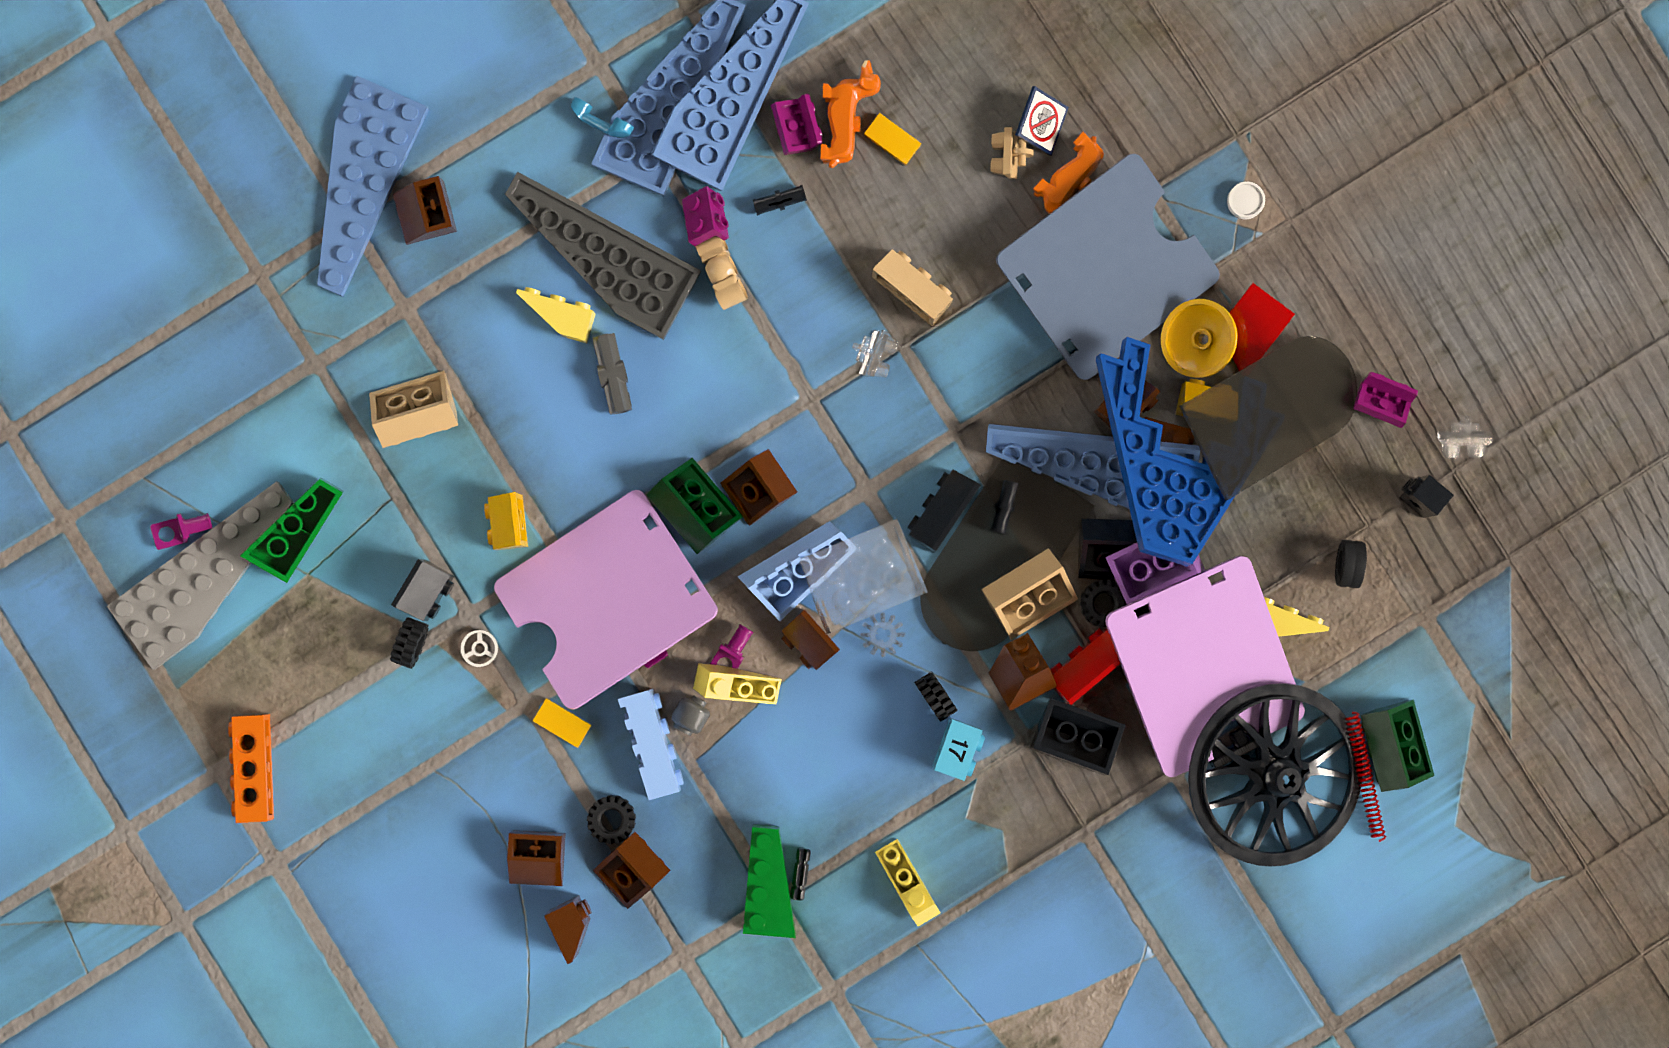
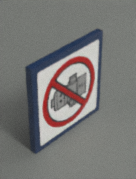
M1032 86L1015 135L1047 155L1052 156L1069 107L1036 86Z

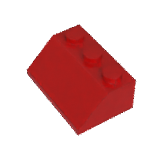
M1099 628L1088 637L1090 640L1088 644L1083 648L1078 645L1068 653L1069 660L1063 665L1058 662L1050 668L1057 685L1053 689L1065 703L1072 705L1121 664L1108 629L1102 631Z

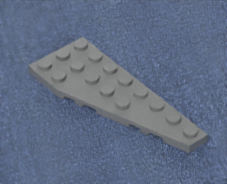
M276 481L107 606L153 670L163 665L199 638L209 620L217 613L221 603L226 596H229L251 565V562L240 555L294 503L280 482Z

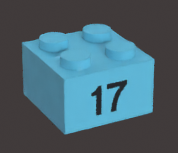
M949 718L932 765L933 769L965 781L966 776L971 777L976 762L972 760L975 751H981L985 737L981 735L983 730Z

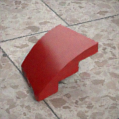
M1254 283L1249 286L1237 304L1229 311L1237 328V345L1232 358L1241 377H1246L1295 315V313Z

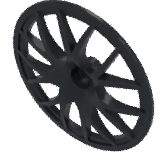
M1272 683L1256 686L1241 692L1223 704L1210 717L1198 736L1192 751L1188 785L1192 808L1200 826L1211 841L1221 850L1246 863L1270 867L1284 866L1307 859L1321 851L1342 831L1349 821L1361 790L1359 785L1362 782L1358 780L1362 779V777L1357 775L1363 773V771L1357 772L1356 769L1363 768V765L1355 766L1357 763H1362V760L1354 761L1355 758H1362V755L1353 756L1354 753H1360L1361 750L1352 751L1353 748H1359L1360 745L1351 746V743L1359 741L1349 740L1350 738L1357 737L1356 735H1348L1355 731L1347 730L1348 728H1353L1352 725H1346L1350 723L1349 720H1345L1347 717L1331 700L1307 687L1287 683ZM1290 699L1292 700L1285 737L1276 746L1273 743L1269 726L1270 700ZM1300 701L1315 707L1323 713V715L1298 731ZM1262 703L1259 733H1257L1239 714L1254 705ZM1233 719L1243 728L1256 745L1255 758L1244 759L1217 740L1224 728ZM1330 719L1342 738L1318 753L1302 760L1300 749L1306 739L1320 725ZM1214 745L1235 763L1207 770L1208 760ZM1345 745L1349 774L1318 766ZM1226 774L1245 775L1249 779L1242 790L1212 802L1208 801L1206 778ZM1285 775L1289 776L1288 784H1285V781L1283 780V777ZM1315 775L1334 776L1348 780L1346 793L1341 805L1310 795L1306 792L1305 782L1310 776ZM1289 801L1295 803L1313 837L1312 840L1291 849L1283 823V809ZM1256 802H1263V814L1250 848L1234 841L1231 836L1243 815ZM1307 802L1338 810L1332 821L1321 833H1318ZM1238 803L1224 831L1215 819L1211 809ZM1273 822L1285 851H1258L1264 836Z

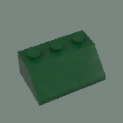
M693 457L663 477L646 494L696 554H699L743 517Z
M1414 699L1374 709L1360 715L1362 720L1361 726L1367 738L1369 755L1373 760L1376 771L1375 777L1381 792L1410 788L1435 776Z

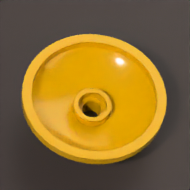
M1193 299L1177 306L1166 318L1161 332V348L1168 364L1178 373L1193 378H1204L1221 371L1233 357L1237 345V328L1231 314L1220 304L1207 299ZM1207 335L1208 342L1203 344L1202 338Z

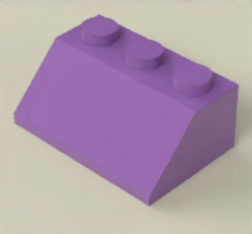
M1138 543L1105 557L1126 604H1130L1206 570L1199 554L1193 564L1187 567L1139 552Z

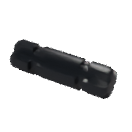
M806 848L797 849V862H795L792 881L794 887L791 888L790 894L793 900L802 901L805 897L806 889H804V886L807 883L809 864L807 863L810 861L811 851Z

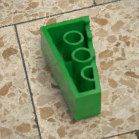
M320 477L240 556L287 583L338 502L343 490Z
M753 824L743 934L796 938L780 827Z

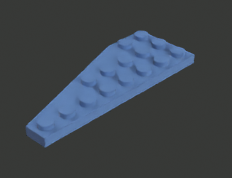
M716 0L701 17L696 26L683 37L678 46L671 50L646 78L642 86L612 116L609 124L612 125L615 118L618 117L632 125L634 129L630 136L624 138L612 137L605 133L592 161L593 167L661 196L665 195L676 168L652 157L653 149L673 107L727 52L746 9L745 4L735 0Z
M776 0L673 107L651 156L718 191H722L809 3L804 0Z
M357 75L334 126L317 283L319 287L342 297L345 295L429 111L427 106Z
M994 424L988 425L987 453L1014 464L1016 462L1032 468L1031 471L1040 475L1044 473L1053 477L1059 483L1091 496L1094 494L1108 500V503L1115 506L1119 504L1130 509L1113 437ZM1160 442V450L1199 462L1200 446Z

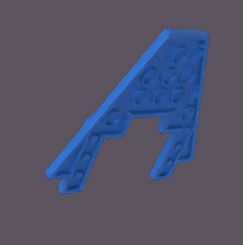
M1126 337L1122 340L1119 359L1100 353L1096 356V364L1139 552L1188 567L1193 564L1283 421L1284 415L1263 408L1266 384L1243 376L1238 379L1237 417L1236 421L1232 422L1229 446L1208 441L1204 446L1202 463L1160 450L1163 425L1139 417L1150 344Z

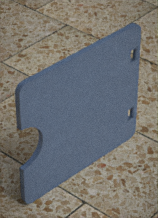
M1129 154L1002 249L996 257L998 267L1075 375L1084 380L1090 379L1098 373L1096 356L1102 353L1118 358L1124 338L1129 337L1138 341L1142 340L1163 324L1168 315L1177 306L1197 298L1214 285L1220 276L1218 268L1195 235L1184 240L1171 241L1158 233L1153 222V211L1157 201L1165 191L1143 159L1137 154ZM1022 273L1031 284L1025 291L1016 280V277ZM1068 339L1077 349L1072 355L1068 353L1062 344Z

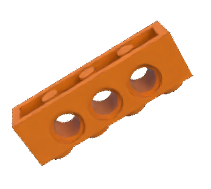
M270 714L233 716L232 722H229L228 734L232 738L233 748H230L229 760L233 764L234 774L230 778L231 790H234L235 801H232L231 805L232 816L235 817L236 823L267 822L273 820ZM247 735L252 736L254 739L252 749L247 748L244 744V739ZM248 761L255 765V773L253 775H249L245 770V765ZM248 788H252L256 792L254 802L248 800L246 796Z

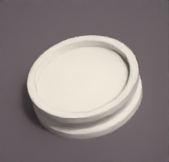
M1253 182L1237 184L1229 192L1227 198L1229 211L1235 217L1243 220L1252 219L1257 216L1265 205L1263 190Z

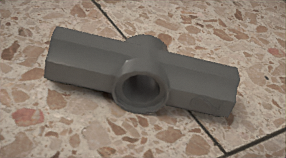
M615 333L594 337L593 345L599 364L597 365V371L601 387L605 391L609 413L614 415L631 411L632 404L626 384L628 383L624 362L620 358Z

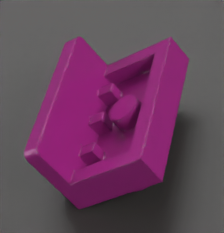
M803 94L798 99L774 102L771 105L784 155L812 151L822 144V132L817 125L815 106L809 94Z
M705 186L682 199L688 242L697 246L715 235L724 241L729 238L727 229L729 224L724 212L725 202L720 193H716L708 186Z
M1369 372L1360 384L1353 409L1403 428L1408 418L1411 403L1417 397L1418 390L1386 378L1382 374Z

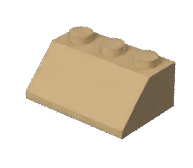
M892 249L873 268L872 278L929 325L933 326L952 303L953 298L950 297L952 293L942 284L935 285L930 280L931 275L923 268L919 267L917 270L910 264L912 260L902 251L896 253Z
M445 371L369 393L372 426L382 448L398 445L401 442L421 438L428 434L458 426L457 411Z
M1049 548L981 589L1011 640L1078 600L1063 566Z

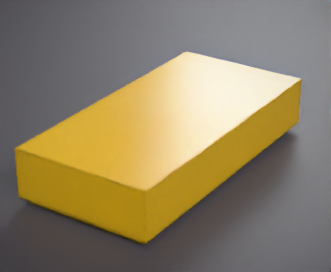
M881 113L877 115L864 133V136L905 166L921 146L919 141Z
M548 698L545 699L533 719V722L579 748L592 726Z

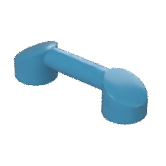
M574 97L570 104L573 112L582 122L612 137H628L634 129L632 125L618 117L615 118L611 125L589 114L593 107L577 97Z

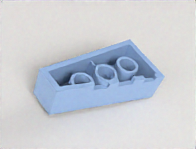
M829 521L739 575L738 578L781 621L857 548Z
M650 689L619 698L620 708L625 707L626 709L624 721L629 733L633 734V739H631L632 747L636 758L640 759L639 770L648 800L680 792V785H683L684 781L681 770H676L673 760L677 759L673 743L668 744L666 734H669L670 731L666 718L661 719L659 709L663 708L659 693L654 694V690Z

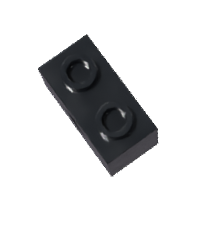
M1431 475L1418 476L1415 479L1410 478L1401 490L1404 493L1399 498L1421 517L1426 518L1437 516L1454 494Z

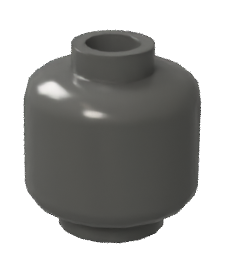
M695 695L691 699L683 697L671 716L675 722L673 726L689 736L692 733H700L710 717V711L705 707L707 702Z

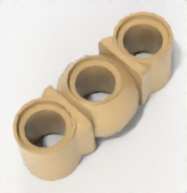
M715 235L695 246L702 263L706 264V273L713 284L712 287L722 309L726 310L747 300V292L741 279L737 276L738 272L730 257L726 241Z

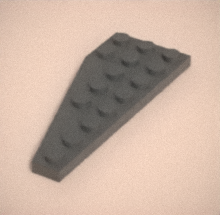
M517 172L505 193L508 199L618 316L664 340L696 283L701 270Z

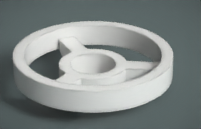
M475 630L468 633L461 643L462 657L468 664L475 667L489 665L494 661L498 653V643L495 637L484 630ZM477 633V641L473 643L472 651L465 654L464 645L466 640L471 635ZM482 633L488 635L493 640L495 645L494 654L488 650V644L483 641ZM479 643L485 647L484 652L481 654L475 649ZM486 654L491 657L484 664H475L468 659L472 655L484 656Z

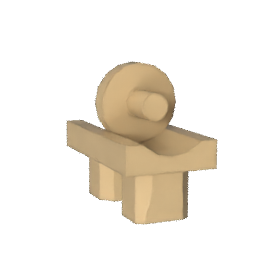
M1004 127V132L992 134V148L994 150H1004L1003 158H992L991 172L1005 175L1009 179H1017L1018 166H1026V158L1033 157L1034 151L1026 148V141L1019 140V137L1015 135L1016 131H1013L1012 127Z

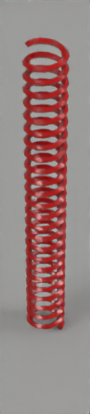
M1352 712V714L1357 715L1345 718V720L1348 721L1352 719H1357V721L1347 723L1346 725L1350 726L1357 724L1358 726L1348 728L1347 730L1359 731L1349 733L1348 735L1361 736L1356 738H1350L1349 740H1362L1357 743H1351V746L1363 745L1359 748H1353L1352 751L1365 750L1360 753H1354L1353 756L1366 755L1362 758H1355L1354 761L1356 762L1361 760H1367L1363 763H1357L1355 764V766L1358 767L1362 765H1368L1365 768L1356 769L1357 772L1368 770V772L1360 773L1357 776H1370L1367 778L1359 779L1358 781H1371L1369 783L1360 784L1359 786H1372L1370 788L1361 789L1360 791H1374L1372 793L1362 794V797L1375 796L1373 798L1364 799L1363 802L1376 801L1374 803L1365 804L1364 807L1377 806L1376 808L1366 809L1365 812L1368 813L1372 811H1378L1375 814H1368L1366 815V817L1370 818L1374 816H1379L1376 819H1369L1367 822L1371 823L1375 821H1380V823L1370 824L1368 827L1373 828L1381 826V828L1372 829L1369 832L1375 833L1378 831H1382V833L1373 834L1370 837L1376 838L1382 836L1383 838L1379 839V842L1385 840L1387 836L1384 835L1385 830H1383L1384 825H1382L1383 820H1381L1382 815H1380V805L1377 804L1379 800L1376 799L1377 795L1375 794V785L1372 784L1374 780L1372 779L1373 775L1371 774L1372 769H1370V760L1367 758L1369 755L1366 753L1367 749L1365 748V739L1362 738L1364 734L1361 733L1363 729L1360 728L1362 725L1360 723L1361 719L1358 717L1360 714L1358 712Z

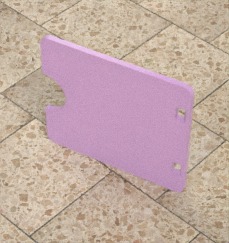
M633 490L499 578L494 585L497 596L516 627L519 628L524 624L536 622L543 623L553 630L557 641L556 651L552 660L542 670L562 703L569 709L581 707L711 621L718 612L717 605L646 495L640 490ZM649 515H651L657 527L651 530L648 529L643 521ZM691 579L699 592L692 596L685 587V584Z
M1236 556L1197 575L1110 612L1106 617L1107 629L1161 771L1168 777H1176L1189 771L1192 751L1203 727L1210 717L1232 697L1245 690L1265 684H1295L1252 563L1247 557ZM1221 571L1223 579L1211 584L1208 577ZM1148 604L1150 612L1137 617L1134 610ZM1270 700V733L1288 725L1292 700ZM1301 701L1299 707V720L1304 716L1305 709ZM1262 703L1254 705L1239 714L1257 733H1259ZM1212 751L1208 762L1214 759Z

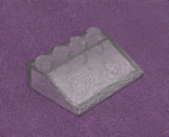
M897 519L799 559L826 634L835 632L928 592Z

